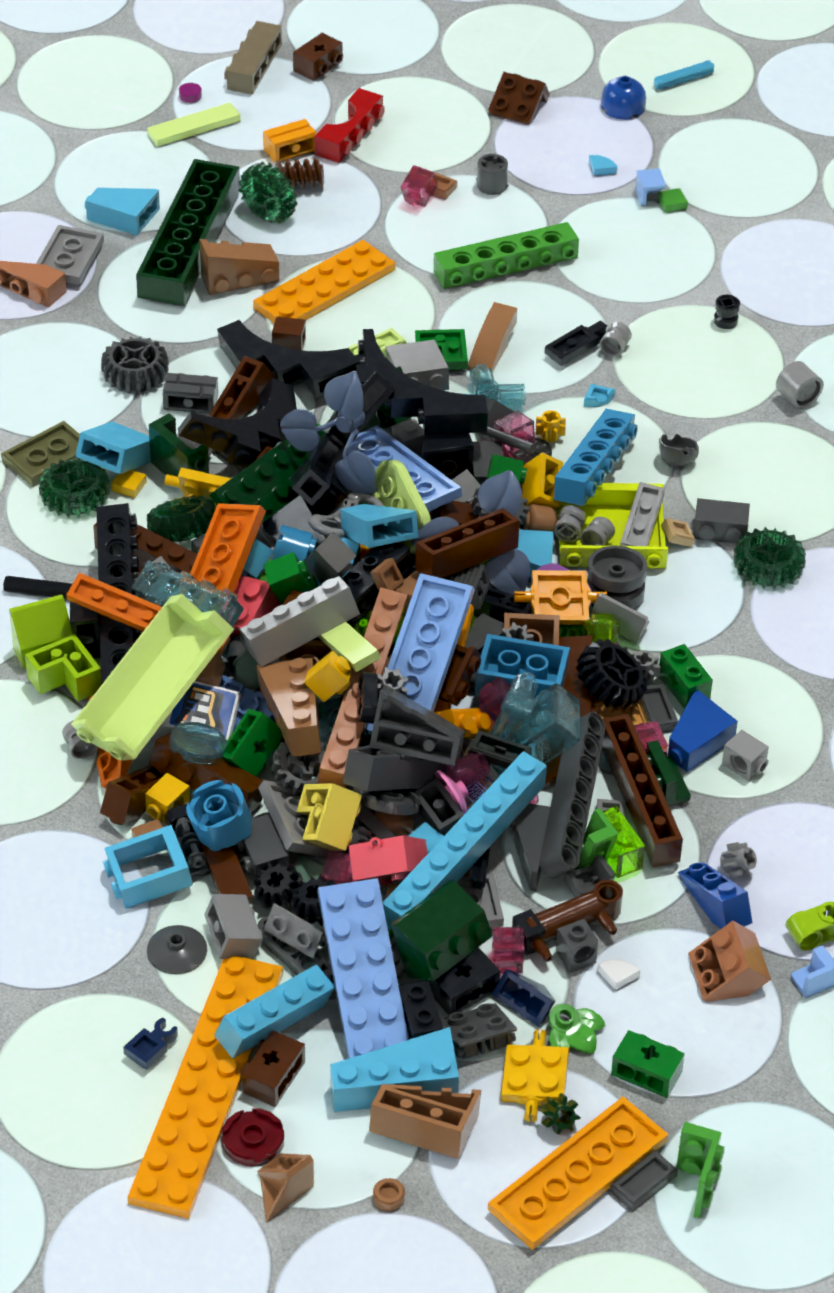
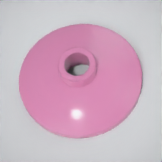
M437 770L435 777L438 778L465 814L468 811L465 798L469 796L466 786L461 780L455 783L448 775Z

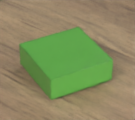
M680 188L660 191L657 194V199L665 212L683 210L688 207V201Z

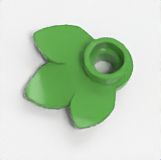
M558 1004L551 1009L548 1017L549 1024L552 1027L548 1037L549 1043L553 1047L570 1048L571 1046L580 1052L594 1054L597 1045L595 1031L603 1029L605 1022L598 1013L591 1009H575L568 1004ZM559 1015H567L569 1021H563Z

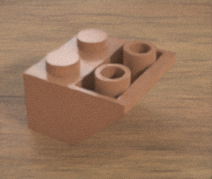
M731 921L688 953L703 1000L706 1002L749 996L771 980L756 934L735 921Z

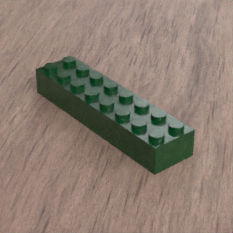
M199 159L193 160L136 274L137 298L185 306L201 272L200 239H207L208 242L215 243L240 191V166Z

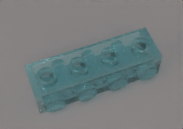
M148 560L131 587L139 598L161 607L164 606L171 596L183 594L201 612L215 610L232 627L244 610L237 601L238 596L228 589L218 590L212 583L206 580L199 582L185 571L175 572L172 567L163 562H160L158 565Z

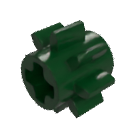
M563 1093L559 1094L558 1099H552L547 1096L548 1102L545 1107L539 1108V1111L546 1117L542 1124L546 1128L552 1126L553 1131L560 1135L562 1129L573 1131L572 1125L575 1120L581 1118L574 1111L578 1103L574 1100L567 1102V1096ZM561 1109L562 1116L559 1118L558 1111Z

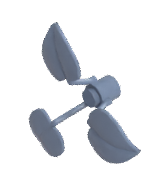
M352 371L333 378L325 386L324 397L327 405L332 410L338 411L336 419L322 426H316V417L312 412L305 409H296L282 418L280 427L290 444L301 451L313 450L320 442L318 431H323L334 425L337 426L339 431L350 433L342 453L344 459L335 464L337 478L350 491L359 494H374L378 490L376 487V472L371 459L359 451H353L348 455L354 437L359 433L357 428L365 421L362 386L357 371Z
M507 470L484 481L478 490V503L484 511L492 513L503 508L515 516L522 503V491L515 474ZM450 517L435 518L418 531L419 538L412 539V544L416 547V542L459 526V523ZM513 549L487 562L485 567L488 580L495 588L510 594H514V591L526 590L530 575V562L522 551Z

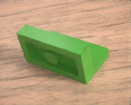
M600 808L593 811L585 831L584 846L581 851L578 867L575 868L576 870L591 866L594 858L598 855H602L607 862L617 839L618 832Z

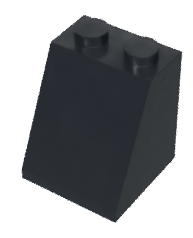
M470 433L425 435L421 449V458L434 468L441 469L445 476L451 480L466 469L472 474L474 444Z

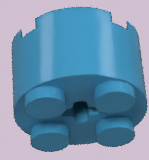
M281 525L279 531L281 533L276 541L271 561L292 552L296 554L299 561L305 560L315 550L318 538H314L313 533Z
M215 780L203 784L192 794L193 799L186 807L187 815L201 843L208 846L210 850L220 851L223 848L237 844L242 839H246L251 835L252 814L241 789L233 783L232 785L224 784L221 780Z

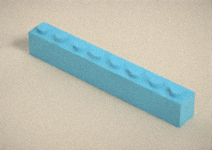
M524 751L512 762L385 899L383 907L387 928L392 930L391 923L450 880L457 883L545 787L546 764Z

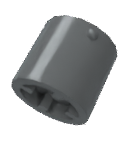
M492 153L481 156L478 159L477 177L475 179L478 190L489 195L504 192L509 186L507 184V159L502 155Z

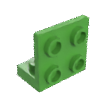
M684 1122L680 1136L676 1168L692 1175H701L698 1182L694 1217L700 1218L703 1208H710L714 1194L712 1189L714 1183H718L722 1170L721 1162L725 1146L720 1145L722 1132Z

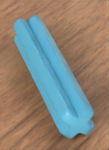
M707 60L654 78L653 84L657 90H661L714 72L715 66L714 63Z

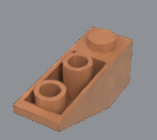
M0 261V286L48 308L67 292L65 273L46 264Z

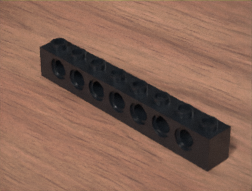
M129 503L96 507L98 580L132 595L140 594L139 579L135 578V573L139 572L138 557L134 556V551H138L137 535H133V530L138 529L136 513L131 514ZM99 613L101 683L103 684L139 638L141 631Z

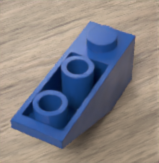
M704 862L691 864L689 868L679 871V877L711 922L722 929L731 921H735L742 926L753 923L748 892Z

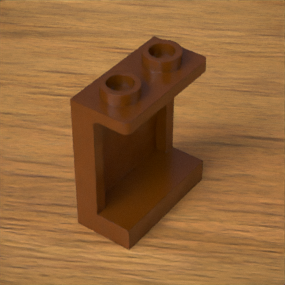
M458 644L456 645L438 699L458 706L460 700L466 697L472 674L477 673L481 664V655L476 647L470 645L469 648Z

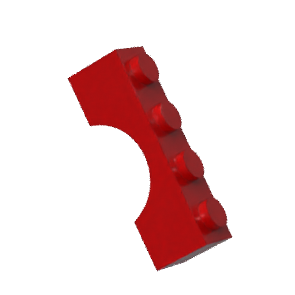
M358 88L348 99L349 121L340 124H325L315 135V155L340 163L345 156H348L351 149L357 143H360L362 137L372 129L377 120L383 117L385 112L383 95Z

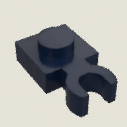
M158 1019L154 1024L152 1032L143 1028L123 1046L124 1055L145 1070H148L168 1051L167 1043L176 1040L178 1027L174 1026L169 1031H163L166 1028V1019Z

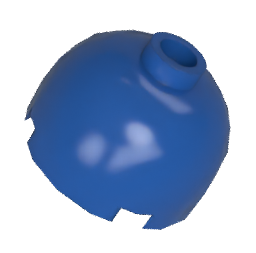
M629 76L614 78L603 88L601 108L606 110L608 116L616 119H631V115L635 114L639 117L646 108V92L642 84Z

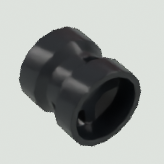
M729 294L719 296L715 302L714 324L722 329L734 328L738 324L740 300Z

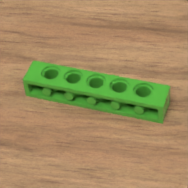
M564 222L434 253L433 272L443 289L578 258L579 238L570 224Z

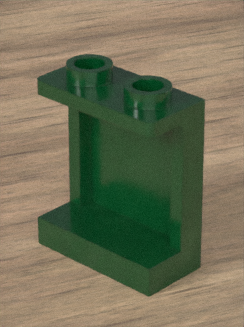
M168 413L148 424L151 464L164 475L169 474L178 477L181 468L209 473L208 447L200 445L191 449L176 436L175 417Z

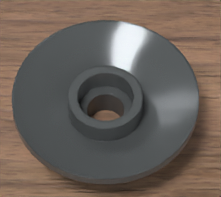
M173 925L162 928L150 938L147 945V955L151 964L158 970L168 974H184L195 970L203 963L207 955V943L203 935L196 929L184 925Z

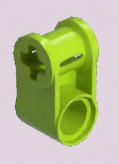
M824 902L808 910L796 912L786 921V929L802 951L811 950L816 946L834 940V902Z

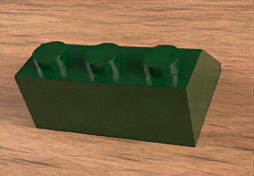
M453 880L444 884L391 923L407 976L428 981H435L493 937L484 909Z

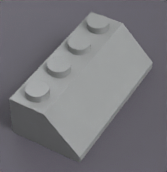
M338 576L326 580L321 586L310 592L300 594L297 599L285 605L277 606L267 615L251 620L246 626L240 628V641L262 667L358 616L360 612L349 586Z

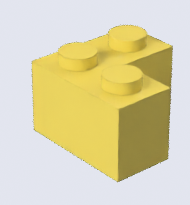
M333 783L304 784L296 811L309 817L302 840L331 851H346L347 846L352 840V828L355 818L359 815L361 809L360 801L362 795Z

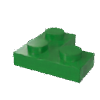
M465 329L415 330V342L435 340L449 370L468 369Z

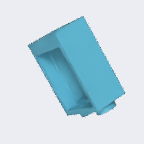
M172 825L104 848L107 855V860L103 861L108 878L114 876L115 881L111 882L115 898H122L126 909L193 885L189 867ZM167 850L173 867L125 883L119 866Z

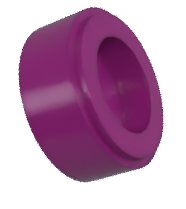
M184 83L179 87V98L184 102L194 103L202 97V88L196 83Z

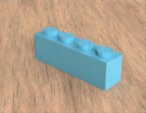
M316 964L225 1015L214 1036L233 1059L258 1045L262 1039L266 1040L272 1030L280 1032L324 1007L335 986Z

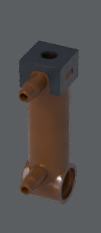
M602 880L596 883L593 891L534 914L530 909L517 914L512 919L511 935L526 956L537 952L545 962H549L552 960V954L545 942L557 937V929L582 919H585L587 924L598 920L604 930L610 935L616 934L617 928L613 920L621 914L623 889L619 883L613 880Z

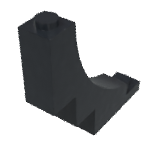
M240 320L217 329L220 347L236 369L244 356L263 362L276 377V380L291 386L304 381L316 399L324 396L325 386L330 380L356 371V364H360V357H363V355L358 354L354 356L349 348L329 351H304L278 346L252 333Z

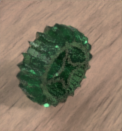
M262 161L254 165L252 164L240 176L241 180L238 183L240 185L239 192L243 194L241 199L246 202V207L250 208L251 214L254 213L263 220H269L270 223L277 222L280 224L285 222L296 211L295 207L298 205L296 199L298 196L293 192L295 187L291 186V179H287L285 172L281 173L278 166L273 167L270 162L266 164Z
M70 457L68 461L60 459L59 464L51 463L50 468L44 469V473L40 476L39 495H41L43 505L48 507L49 512L56 511L58 516L63 513L68 518L71 515H77L79 518L80 514L84 513L89 516L91 510L96 511V507L105 506L106 499H109L110 480L105 469L83 461L80 458L72 460Z
M192 495L179 499L175 498L174 500L166 501L164 504H158L156 508L150 510L146 518L147 529L172 542L190 541L193 538H199L200 535L206 534L216 506L209 497L201 495L197 497Z
M764 527L762 531L754 528L752 533L746 532L744 537H740L736 548H734L733 562L734 567L737 568L738 575L743 576L744 581H752L753 586L757 584L762 585L763 589L766 586H771L775 590L778 585L785 588L788 583L794 584L796 579H800L803 568H805L806 553L805 548L802 547V542L796 540L795 535L788 536L786 530L782 532L777 531L776 527L774 530H768Z

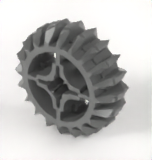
M130 336L126 340L121 338L120 342L112 341V345L106 347L101 357V372L105 382H109L111 387H118L119 391L126 389L128 393L132 390H137L139 393L142 389L149 391L151 386L158 387V383L164 382V378L169 371V358L165 348L160 346L157 341L152 342L151 338L144 340L141 336L139 338H132Z

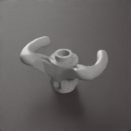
M352 492L347 497V505L342 508L357 506L360 503L377 506L384 505L370 494ZM340 509L329 516L314 514L308 520L310 527L321 535L328 537L335 532L339 538H347L344 536L345 533L341 526Z

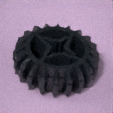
M599 639L587 645L577 659L578 665L576 670L579 672L578 678L584 682L582 687L589 690V695L596 697L597 703L602 701L606 708L612 706L616 711L620 708L626 710L636 705L647 690L646 684L648 679L645 677L646 671L640 667L641 662L634 658L635 654H630L627 651V647L622 648L618 642L612 643L609 639L605 641Z

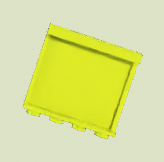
M603 483L597 487L594 497H590L584 506L561 502V506L557 508L558 517L562 508L568 505L577 506L585 512L586 520L582 531L589 526L595 517L599 516L609 519L615 527L614 536L605 546L582 545L580 537L577 541L570 543L559 539V563L561 566L588 567L589 557L594 551L607 546H620L639 483ZM650 484L664 488L663 484ZM663 501L649 545L626 546L644 556L647 561V568L666 569L668 547H666L665 532L661 525L664 521Z

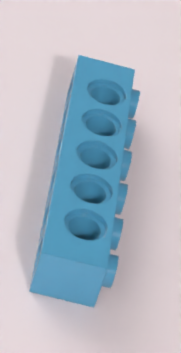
M611 409L604 410L555 476L554 500L584 506L590 497H594L597 487L603 484L607 473H611L615 462H619L621 454L628 449L630 441L636 438L638 425L635 424V414Z

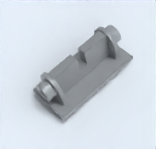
M275 903L273 904L264 930L309 957L314 958L318 947H324L327 943L325 932L289 912L287 909Z

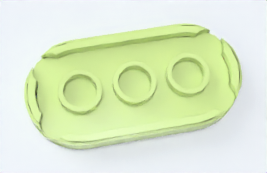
M398 460L382 461L375 470L378 491L373 496L380 500L385 507L415 510L419 531L425 524L431 521V518L404 464ZM412 540L396 542L410 547L411 554H416V547L412 544Z

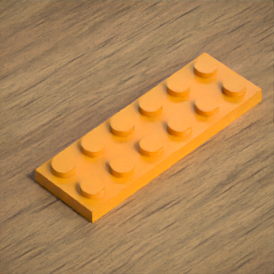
M361 240L253 300V308L273 323H275L276 317L307 320L395 270V262L365 240Z
M622 1096L489 1201L488 1211L529 1248L534 1250L606 1192L610 1185L654 1150H658L668 1142V1133Z

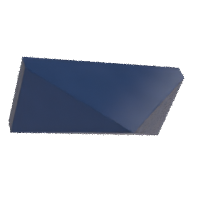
M505 969L492 993V996L538 1027L543 1025L555 1003V999L544 985L509 969Z

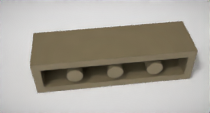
M256 21L252 29L248 30L245 41L241 42L239 51L233 55L230 66H227L225 69L224 79L227 80V90L254 94L282 45V25Z

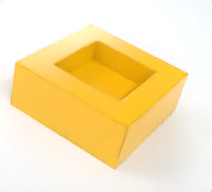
M133 470L118 474L111 483V491L136 498L147 483L146 474Z

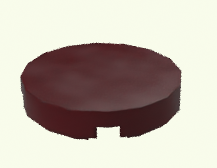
M252 1108V1111L244 1112V1110L238 1111L227 1119L222 1128V1146L226 1155L236 1163L244 1166L267 1164L277 1157L284 1147L283 1125L280 1119L272 1112L260 1108Z

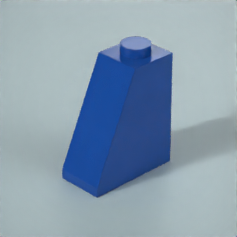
M699 690L695 691L669 737L667 757L673 758L676 765L689 772L724 748V745L736 735L738 721Z

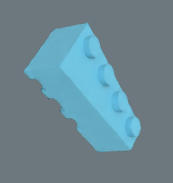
M450 1027L330 1064V1088L334 1112L370 1109L382 1084L422 1086V1091L441 1092L442 1088H452V1093H458L459 1074Z

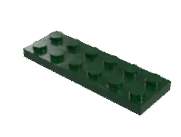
M318 431L319 436L323 434V431ZM285 439L209 496L216 505L218 503L261 505L266 510L262 520L263 523L299 496L292 489L290 476L305 461L307 453L306 451L296 449Z

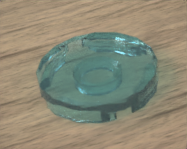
M184 722L172 728L169 745L175 754L177 750L182 754L181 758L197 764H210L215 762L216 758L221 759L224 757L227 741L218 729L208 724Z

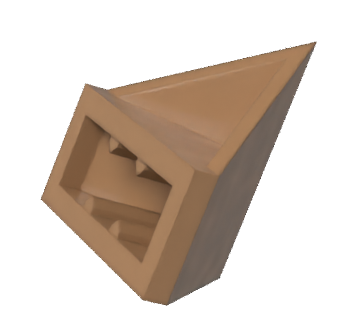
M281 1153L257 1171L260 1176L266 1223L314 1187V1160L311 1155Z

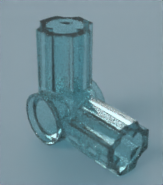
M477 364L475 368L470 370V380L474 395H485L486 398L496 400L506 407L525 405L526 389L524 384H498L494 381L492 369H489L486 364Z
M527 671L522 674H516L502 702L501 711L489 734L510 741L515 739L524 721L527 722L537 702V699L534 698L538 688L535 675Z

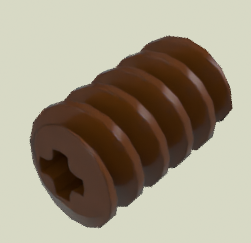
M307 158L304 159L301 166L300 161L295 159L293 166L289 160H286L283 167L280 160H277L275 163L276 188L278 184H281L283 190H286L288 183H290L292 189L295 190L297 183H300L302 189H305L307 182L310 183L311 188H314L316 181L319 182L321 188H324L323 163L320 164L319 160L314 158L311 165Z

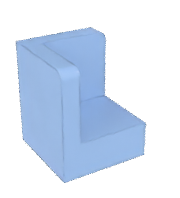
M660 168L637 170L635 190L642 206L646 205L647 194L658 193L666 187Z
M823 945L813 949L810 965L791 973L790 979L805 998L834 986V959Z

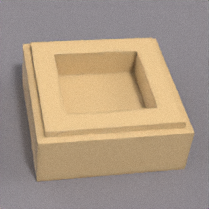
M666 518L661 524L669 543L692 547L696 541L688 522Z

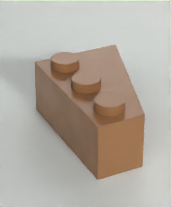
M200 239L201 278L209 295L280 281L279 260L271 244L242 242V245L229 244L228 241L210 243L207 239Z
M382 1084L371 1104L369 1132L459 1159L479 1117L482 1090L472 1089L471 1094L452 1093V1088H442L441 1092L422 1091V1086Z

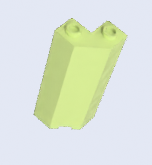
M183 594L171 596L71 725L77 730L76 734L78 737L109 752L120 761L134 760L234 628L215 610L201 612Z

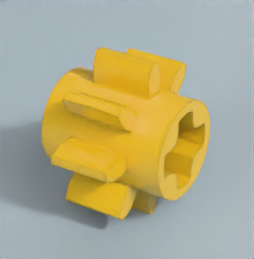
M545 411L542 417H536L535 434L540 435L547 442L557 441L560 436H565L566 418H561L557 411Z

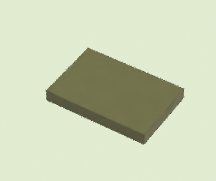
M62 421L1 453V459L25 482L34 487L83 461L75 457L80 434L68 423Z

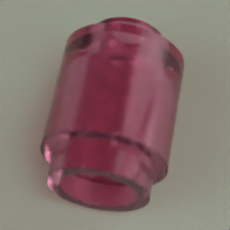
M470 753L460 758L455 766L447 765V772L445 774L455 783L461 780L467 788L485 779V776L490 773V767L483 754Z

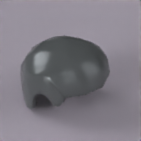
M663 434L659 439L661 457L670 466H685L695 461L698 457V444L691 438L675 434L672 439H668L667 435Z

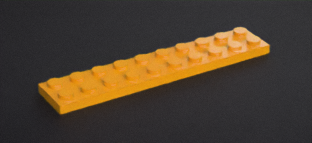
M240 956L223 959L127 1196L128 1204L187 1219L190 1218L221 1138L222 1128L229 1117L241 1086L240 1072L247 1061L250 1062L256 1047L254 1046L232 1059L214 1034L225 1015L279 986L284 974L283 966Z

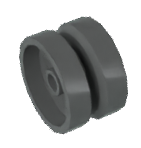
M613 545L602 547L594 551L589 557L587 584L590 585L592 592L607 591V596L634 609L644 600L647 561L638 551L626 546Z

